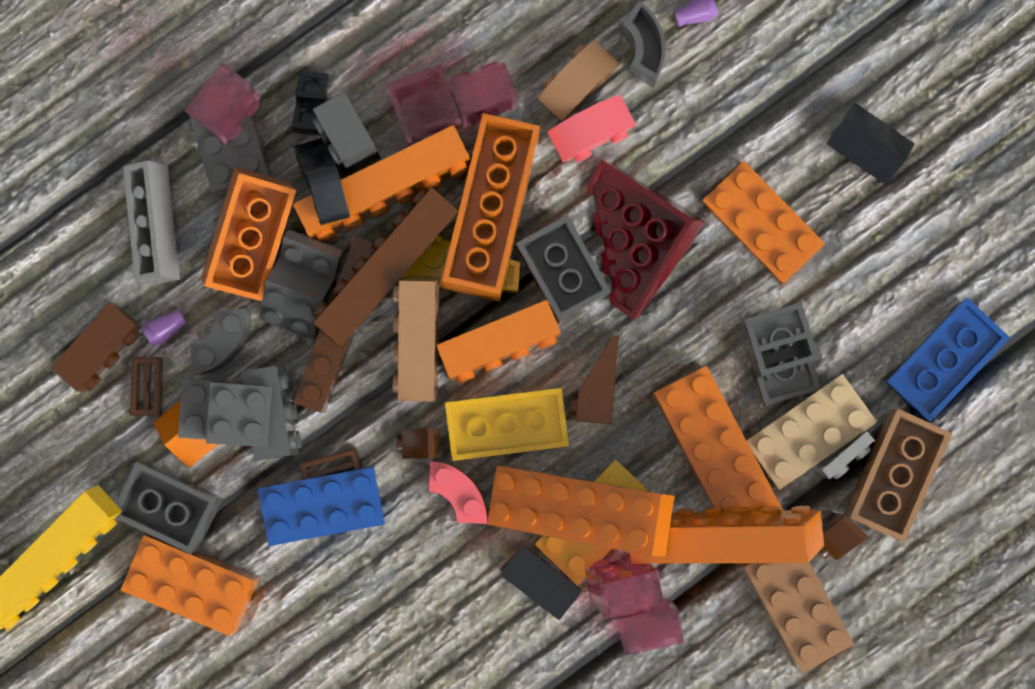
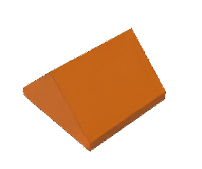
M180 400L157 418L153 424L163 444L190 468L219 444L206 443L204 439L178 438Z

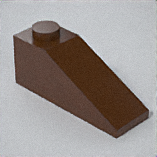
M613 335L579 389L577 398L571 399L570 415H576L575 422L612 424L619 336Z
M439 428L402 429V435H397V453H402V459L439 458Z

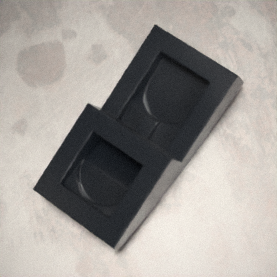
M300 70L295 93L296 105L291 126L292 132L320 135L312 121L317 118L313 109L327 100L329 74Z

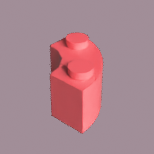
M618 95L573 115L547 132L562 161L566 162L575 159L576 163L590 157L592 155L591 150L609 141L616 144L629 136L627 131L635 127L636 123L622 96Z
M430 461L429 491L441 494L450 501L456 511L457 523L487 524L488 513L486 503L475 482L455 466L443 462Z

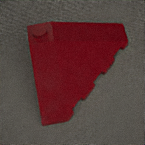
M601 159L587 183V189L590 196L594 195L597 212L592 214L597 235H602L605 252L601 253L604 273L611 277L613 292L609 294L611 305L636 320L690 248L705 221Z

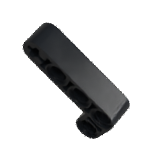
M322 138L294 145L295 156L310 190L320 225L349 218L350 214L336 164Z

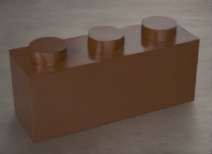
M108 302L53 364L51 369L74 390L78 392L91 391L100 382V374L106 368H112L121 357L119 353L125 346L130 347L139 338L140 334L138 331L142 326L120 306Z

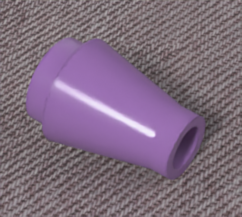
M691 0L674 10L679 27L686 24L712 21V17L719 15L714 0Z
M176 309L168 314L145 321L146 325L142 326L141 330L152 347L158 344L162 346L187 323L179 310Z

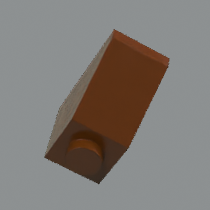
M834 512L822 525L824 547L818 553L824 559L829 556L834 560H838L862 543L868 536L847 515Z

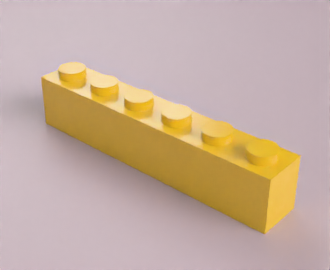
M99 485L84 491L0 576V630L4 628L8 631L21 620L18 615L23 610L27 612L40 601L37 596L42 591L46 593L59 582L56 577L61 572L65 574L78 563L75 558L81 552L83 555L89 552L98 543L95 538L100 533L105 535L117 524L114 519L122 510Z

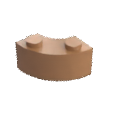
M595 40L586 47L583 44L579 45L570 56L572 60L557 75L552 73L542 84L544 90L538 99L562 122L573 115L606 82L619 65Z

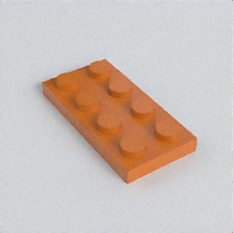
M745 161L702 200V203L781 285L825 245L812 229Z

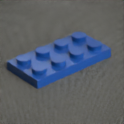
M966 297L893 372L885 383L925 421L931 422L1010 337Z
M375 466L258 488L269 546L385 525Z

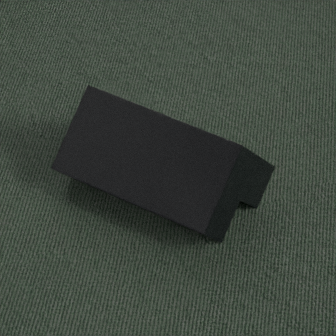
M854 103L826 144L886 185L907 160L915 143L857 103Z
M522 544L500 572L502 577L559 621L582 592V589L524 544Z

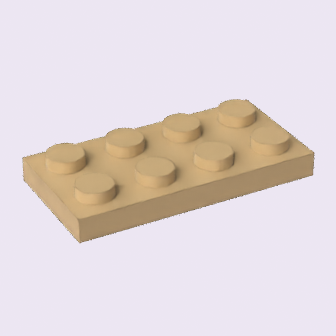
M841 373L749 437L746 441L753 454L780 490L872 427L877 421Z

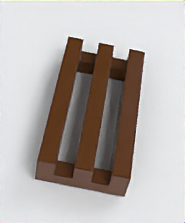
M132 357L131 416L162 415L163 358ZM140 363H144L143 410H139ZM151 363H155L153 410H150Z
M357 448L299 463L303 479L322 476L354 467L355 470L361 469ZM352 456L353 461L308 473L307 467Z

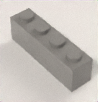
M148 160L123 166L135 282L160 284L180 280L168 165Z

